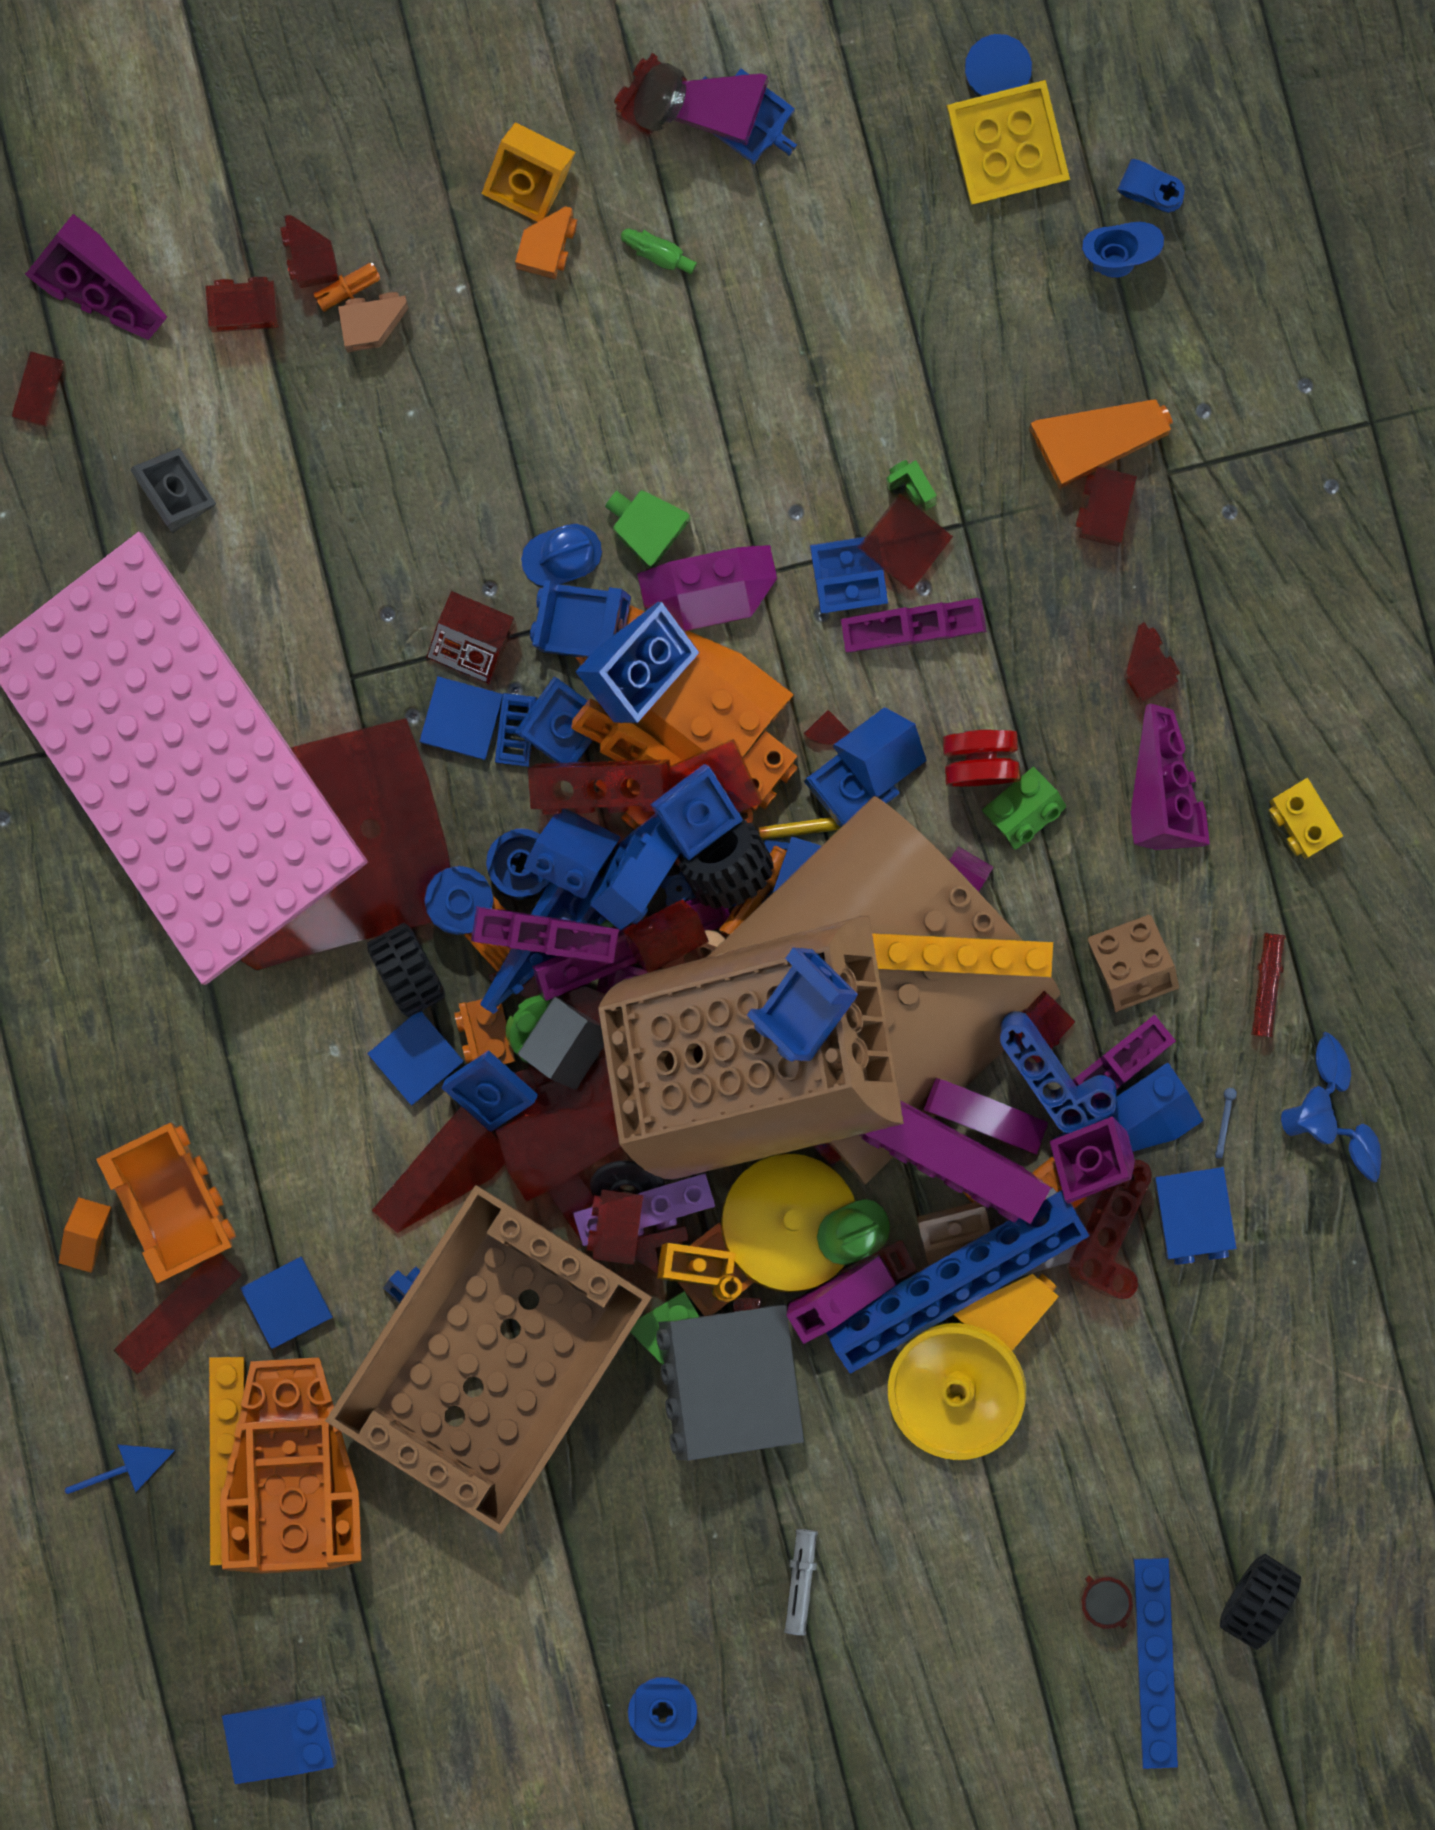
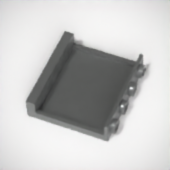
M769 1305L756 1309L658 1322L659 1330L656 1334V1340L663 1354L664 1364L661 1366V1377L663 1383L667 1385L668 1399L665 1402L667 1417L672 1423L673 1433L670 1435V1447L673 1454H676V1460L689 1461L804 1442L786 1305Z

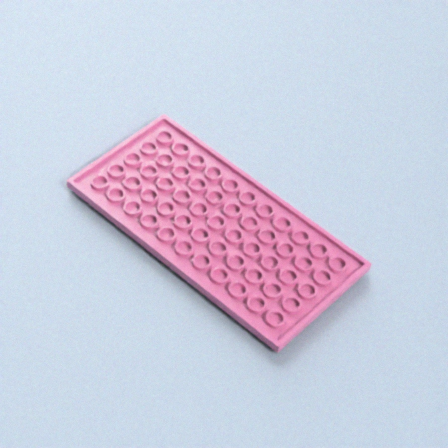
M138 531L0 638L1 687L201 984L207 985L368 863L144 533Z

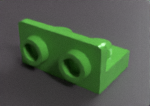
M904 460L889 469L890 474L886 477V482L890 492L905 484V490L915 507L921 504L924 511L937 505V495L916 460L910 464L907 460Z

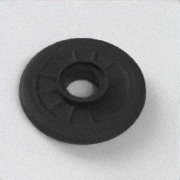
M615 1161L600 1167L593 1174L590 1181V1191L593 1198L601 1205L661 1187L665 1184L661 1177L644 1170L635 1161ZM631 1185L636 1189L627 1191L621 1189L620 1186Z

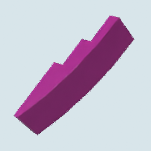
M981 598L951 603L941 602L914 608L904 607L841 619L846 653L918 644L987 632Z
M476 906L471 941L542 952L548 955L614 964L619 929Z
M1154 1014L1076 1076L1073 1082L1078 1086L1092 1077L1105 1075L1115 1082L1117 1089L1170 1047L1176 1040ZM1105 1093L1093 1095L1098 1100H1103L1108 1096ZM1074 1109L1066 1110L1064 1114L1067 1116H1076L1079 1114V1112Z
M935 1078L924 1111L975 1130V1132L1036 1155L1048 1122L939 1078Z

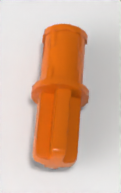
M368 263L345 277L341 274L338 281L313 294L322 311L326 312L349 297L354 299L356 293L378 282L380 275L376 267L372 263Z

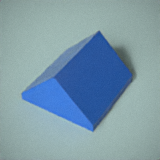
M886 707L832 746L872 797L881 796L927 761L916 724Z

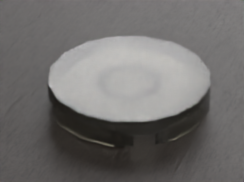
M660 63L653 67L643 78L634 100V116L636 122L650 131H660L664 128L662 125L665 122L671 123L677 117L686 96V85L682 84V78H685L684 72L678 67L669 63Z

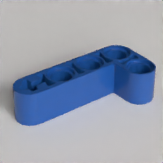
M1013 1011L1003 1018L1000 1032L1002 1047L1062 1132L1072 1133L1097 1123L1114 1112L1116 1108V1085L1110 1077L1098 1075L1076 1086L1036 1026L1025 1013ZM1021 1032H1022V1043H1023L1022 1045H1021V1037H1020L1019 1034H1018V1033H1021ZM1036 1055L1043 1060L1038 1063H1032L1027 1058ZM1051 1082L1058 1083L1061 1087L1056 1090L1048 1089L1045 1085ZM1105 1093L1109 1097L1104 1100H1098L1093 1095ZM1069 1109H1074L1078 1111L1079 1114L1076 1116H1067L1064 1114V1112Z

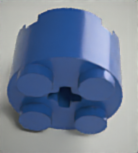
M523 828L511 830L498 837L489 848L486 859L488 875L494 886L505 896L516 900L533 899L543 894L545 888L550 883V881L527 869H523L522 873H517V868L513 865L514 860L520 861L522 856H526L527 861L536 840L540 836L539 833Z

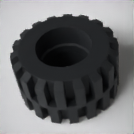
M745 819L688 861L683 857L682 853L679 854L680 870L697 900H700L702 905H710L714 909H718L721 906L724 909L731 908L734 904L740 905L745 903L746 899H752L757 895L758 890L763 889L767 885L766 880L771 878V869L774 868L772 857L758 831L751 822L747 823Z
M402 923L367 942L368 953L402 1014L409 1018L445 998V990L410 926Z
M1267 1554L1261 1555L1249 1566L1228 1599L1220 1617V1628L1253 1649L1258 1650L1270 1640L1286 1617L1299 1592L1301 1576Z

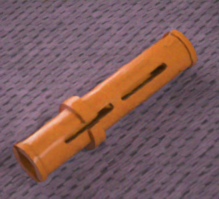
M778 846L772 848L770 855L774 868L771 869V878L766 880L767 885L763 889L758 890L756 896L752 899H746L743 904L735 905L731 914L719 929V932L726 938L762 904L769 892L774 890L787 851Z

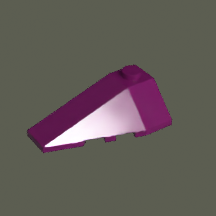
M75 214L71 215L25 273L28 278L51 296L61 301L64 298L70 299L80 304L81 310L90 314L94 310L107 316L112 324L146 340L152 337L167 318L165 313L101 235Z
M1154 704L1145 706L1130 812L1134 845L1154 850L1210 845L1205 806L1203 801L1197 803L1191 784L1196 782L1193 771L1188 772L1182 756L1186 748L1174 710Z

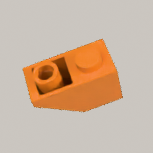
M565 206L524 229L515 260L516 269L556 279L558 270L564 272L569 252L564 251L567 238L573 239L578 219L573 218V209L571 207Z

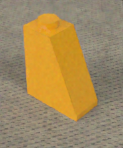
M1042 1273L1038 1278L1034 1274H1029L993 1291L953 1314V1316L962 1324L973 1325L989 1331L1013 1351L1059 1297L1053 1292L1057 1286Z

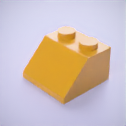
M515 122L499 144L481 194L539 222L546 218L566 179L576 152Z

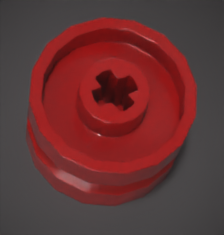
M972 730L943 736L944 756L951 759H965V761L950 763L945 767L946 786L976 787L1020 781L1019 762L1009 758H997L1013 754L1018 750L1016 731Z

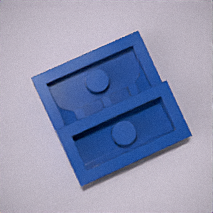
M878 535L810 545L821 614L888 603Z

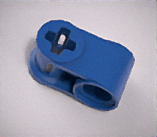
M1137 159L1130 160L1117 189L1121 195L1131 200L1147 204L1167 213L1174 212L1180 208L1185 192L1181 180ZM1169 188L1175 190V197L1171 196L1169 201L1164 200L1163 192H1167Z

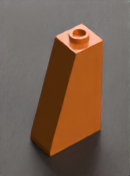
M1153 399L1040 419L1032 422L1029 430L1060 489L1169 435L1171 431L1169 425L1173 423V420L1166 406H1159L1157 400Z

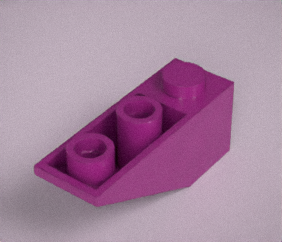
M877 1255L790 1301L786 1316L803 1344L841 1324L894 1287L896 1283L880 1256Z

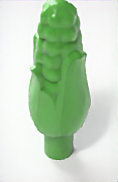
M627 228L621 233L622 242L636 250V255L642 256L664 269L675 270L678 268L692 274L697 265V262L683 256L682 249L676 244L656 237L645 229L643 232H638L637 230Z

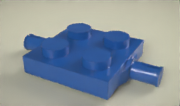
M740 69L735 76L749 74L745 72L743 69ZM766 88L747 145L718 135L715 136L753 165L762 153L773 144L790 156L798 144H795L783 135L782 131L786 122L795 112V108Z

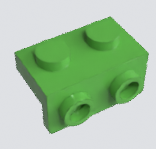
M1033 766L1020 777V781L1014 782L984 807L982 812L1005 836L1010 846L1016 850L1021 845L1031 841L1035 834L1046 824L1056 820L1066 808V804L1059 792Z

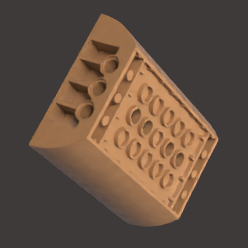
M869 916L847 919L624 979L607 992L598 1007L619 1144L639 1166L655 1176L673 1180L904 1124ZM793 947L813 949L858 994L811 1061L795 1060L792 1062L783 1058L777 1052L778 1046L770 1038H766L761 1034V1042L756 1049L751 1043L752 1034L756 1030L754 1028L755 1023L747 1014L750 1009L763 1008L786 976L792 965L785 958ZM699 1045L702 1048L703 1057L699 1063H696L693 1052Z
M475 1185L325 1421L502 1534L652 1297L509 1204ZM529 1289L534 1290L539 1296V1303L532 1310L524 1309L519 1301L521 1293ZM507 1319H515L521 1326L520 1334L514 1339L504 1337L501 1332V1325ZM470 1377H477L483 1383V1392L477 1397H470L464 1391V1383ZM452 1406L460 1407L465 1413L464 1422L459 1426H451L446 1421V1411Z

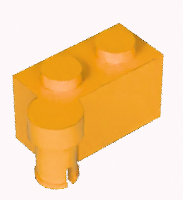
M673 1243L661 1245L657 1279L710 1286L713 1297L720 1302H730L736 1299L742 1291L741 1281L737 1277L729 1275L733 1274L736 1253Z

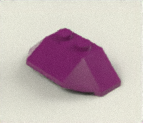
M770 545L731 548L671 561L637 573L644 608L649 609L657 602H662L684 632L752 617L777 580Z

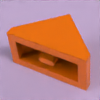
M78 1197L64 1228L59 1257L60 1264L90 1273L93 1272L112 1207Z

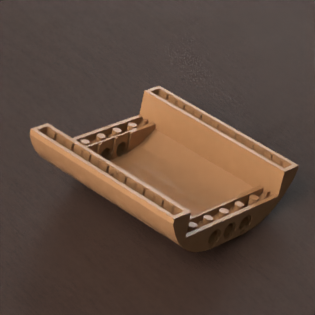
M873 796L707 957L859 916H869L872 933L1023 940L924 835L892 807L878 797ZM878 969L900 1100L935 1118L937 1115L924 1111L935 1078L963 1088L972 1082L1004 1050L1000 1042L1001 1022L1008 1013L1013 1011L1023 1012L1033 1022L1061 995L1052 976L1037 977ZM754 1031L751 1043L756 1049L760 1045L761 1036L760 1033ZM859 1135L828 1142L842 1157L841 1161L863 1185H866L893 1158L889 1151L882 1147L878 1149L862 1140Z

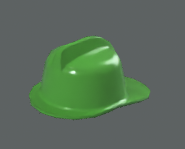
M867 1199L855 1201L833 1211L823 1219L817 1234L819 1248L823 1255L833 1263L845 1265L859 1261L877 1252L885 1245L889 1238V1219L883 1207L875 1201Z

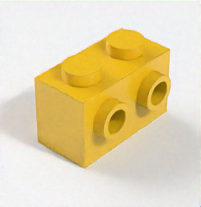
M1308 778L1269 801L1272 808L1268 811L1278 827L1282 825L1285 827L1290 835L1286 839L1289 847L1296 856L1301 854L1304 860L1343 837V834Z

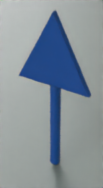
M117 1444L125 1463L124 1466L66 1487L65 1493H73L127 1471L135 1492H137L175 1449Z

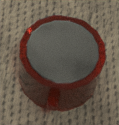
M1090 1575L1085 1578L1087 1583L1083 1586L1079 1596L1080 1609L1084 1617L1094 1626L1103 1629L1116 1628L1119 1625L1122 1629L1128 1625L1125 1621L1129 1618L1133 1608V1599L1129 1588L1118 1578L1109 1575L1096 1576L1093 1579Z

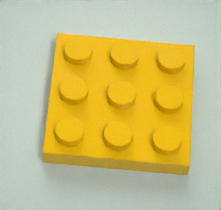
M1046 80L946 105L970 205L1070 180Z

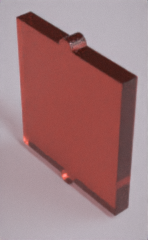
M1045 991L1028 1008L1022 1011L1031 1019L1051 1049L1060 1043L1059 1040L1076 1022ZM1021 1032V1033H1018V1034H1019V1036L1021 1037V1045H1022L1023 1043H1022V1032ZM1030 1056L1036 1063L1042 1060L1039 1056Z

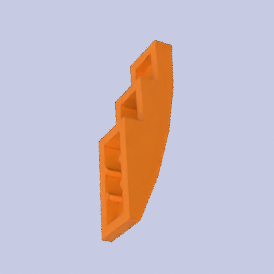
M591 698L572 720L571 729L600 743V753L629 767V777L663 795L694 772L677 755L633 723L613 722L602 706Z

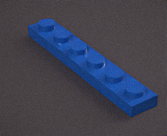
M1169 1558L1133 1559L1142 1768H1177Z

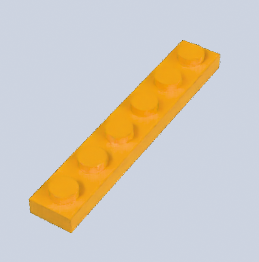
M872 933L878 969L1037 977L1052 976L1053 942Z
M209 1357L210 1566L222 1565L220 1498L226 1480L229 1457H231L236 1425L241 1412V1403L245 1389V1357Z

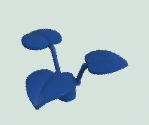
M1324 1032L1317 1045L1316 1064L1321 1077L1328 1085L1326 1089L1320 1086L1313 1087L1301 1106L1284 1110L1281 1115L1283 1129L1289 1136L1309 1132L1322 1144L1333 1143L1336 1135L1348 1136L1351 1139L1349 1153L1354 1164L1368 1180L1375 1183L1379 1178L1381 1170V1148L1376 1134L1365 1124L1358 1125L1355 1131L1337 1128V1121L1333 1115L1334 1110L1332 1109L1329 1094L1335 1088L1340 1092L1348 1089L1351 1080V1068L1342 1045L1330 1033Z

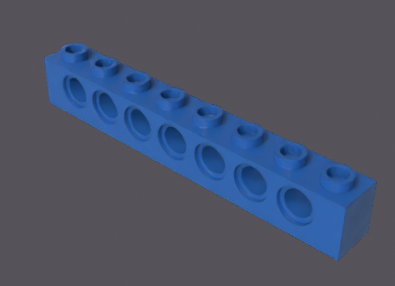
M1063 1190L1043 1201L1031 1224L1021 1218H1018L1016 1223L1011 1220L1005 1222L892 1287L826 1333L836 1354L851 1374L1090 1235L1072 1203L1065 1201Z

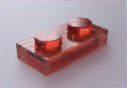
M30 351L12 412L14 419L46 427L65 362L63 360Z

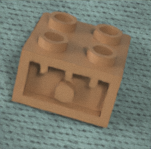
M1146 915L1088 938L1089 946L1106 981L1110 1001L1115 1012L1179 989L1175 965L1151 915Z

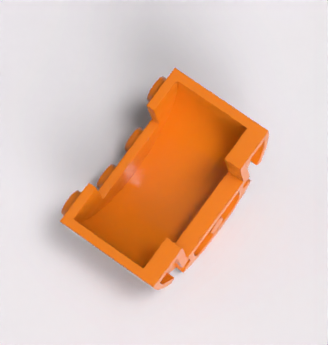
M172 1122L96 1159L110 1189H115L144 1249L142 1255L156 1283H160L231 1248V1239L236 1237L228 1218L224 1220L219 1207L224 1205L217 1188L215 1186L209 1188L204 1176L209 1174L203 1159L200 1155L194 1158L188 1147L191 1142L184 1127L181 1125L176 1128Z

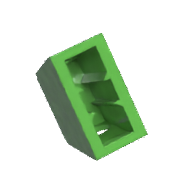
M643 490L637 494L633 501H630L620 492L616 491L605 505L608 510L619 517V520L613 526L615 535L648 569L656 567L690 521V515L687 512Z

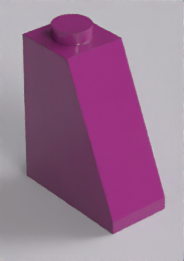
M759 73L682 81L678 83L676 90L670 89L665 109L669 110L668 116L671 120L747 145L769 79L767 75Z

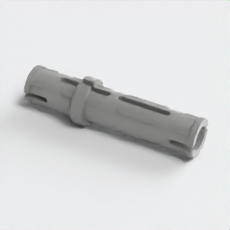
M796 1529L794 1558L790 1559L789 1567L792 1568L786 1626L784 1629V1633L806 1635L807 1633L806 1626L813 1570L817 1569L814 1557L818 1531Z

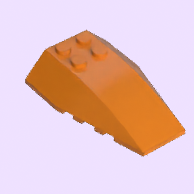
M630 605L626 626L645 611ZM685 631V634L699 651V654L640 721L633 724L668 748L694 771L704 764L708 765L723 787L726 779L771 721L774 722L794 694L741 653L691 631ZM575 657L576 660L580 663V665H582L587 659Z
M319 1357L250 1362L241 1403V1412L234 1434V1444L231 1457H229L226 1480L220 1498L222 1570L262 1574L329 1570L362 1562L359 1490L342 1432L325 1421L334 1405Z

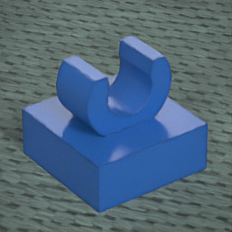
M415 1267L406 1277L397 1270L387 1281L383 1289L401 1303L420 1270Z

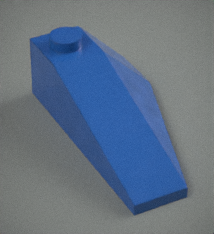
M1169 1063L1162 1065L1116 1096L1114 1112L1102 1119L1105 1120L1113 1116L1128 1133L1132 1151L1176 1140L1204 1121L1187 1089ZM1063 1132L1054 1139L1064 1136L1067 1133Z

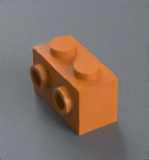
M765 730L723 783V788L738 800L747 804L752 811L756 812L759 807L765 810L777 795L773 791L781 780L787 783L799 768L794 764L798 756Z

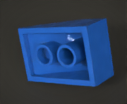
M657 602L596 648L577 669L576 673L613 722L638 723L695 659L699 651L664 604Z
M324 1695L222 1715L235 1784L298 1775L333 1768L337 1764Z

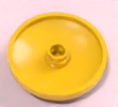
M780 1154L765 1158L746 1169L736 1179L727 1193L721 1214V1232L727 1252L736 1253V1267L746 1277L760 1286L780 1292H800L815 1288L831 1279L844 1267L842 1264L831 1262L821 1252L817 1240L819 1226L827 1215L855 1202V1199L842 1177L831 1167L817 1159L799 1154Z
M962 1323L942 1324L931 1327L913 1337L902 1348L890 1371L888 1401L896 1424L903 1434L917 1447L940 1458L968 1460L993 1452L1002 1446L1014 1433L1026 1404V1381L1016 1356L997 1336L973 1325Z

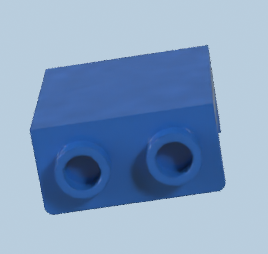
M545 579L543 588H540L537 594L536 604L539 611L537 621L533 622L530 630L532 644L543 653L588 658L596 648L626 626L631 596L619 588L609 587V591L559 585L552 580Z
M560 806L536 840L524 867L530 872L584 899L602 868L605 869L621 837Z
M793 947L785 958L792 967L763 1008L750 1009L747 1016L755 1023L754 1028L758 1033L766 1038H770L778 1046L777 1052L783 1058L792 1062L795 1060L811 1061L858 994L813 949Z
M1224 1167L1153 1178L1154 1190L1157 1191L1166 1259H1174V1264L1180 1265L1195 1262L1194 1255L1208 1253L1209 1260L1229 1257L1228 1250L1237 1249Z

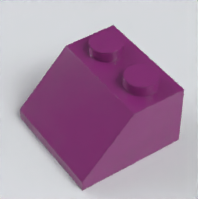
M1113 1116L1050 1141L1064 1198L1067 1203L1074 1202L1132 1178L1135 1159L1127 1131Z

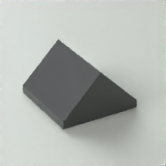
M180 448L142 462L130 469L172 533L216 505Z
M554 996L517 1054L548 1078L576 1090L604 1047L601 1024Z

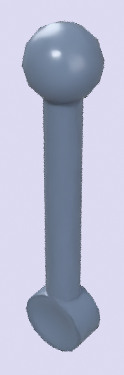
M1227 1088L1224 1091L1226 1101L1215 1152V1158L1222 1159L1232 1101L1237 1097V1092L1234 1088Z

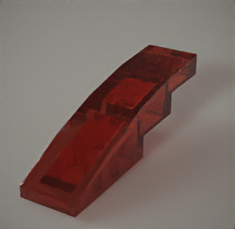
M221 1253L209 1258L114 1349V1352L138 1375L182 1335L242 1274Z

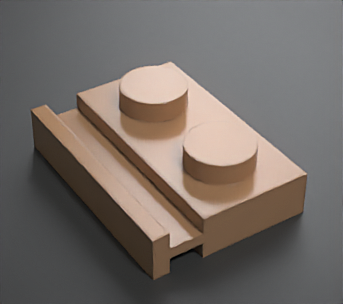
M978 1202L916 1217L928 1266L991 1231L986 1208Z

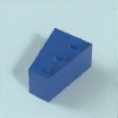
M656 813L618 843L590 903L594 909L620 931L631 922L637 924L648 911L646 906L680 854V850Z

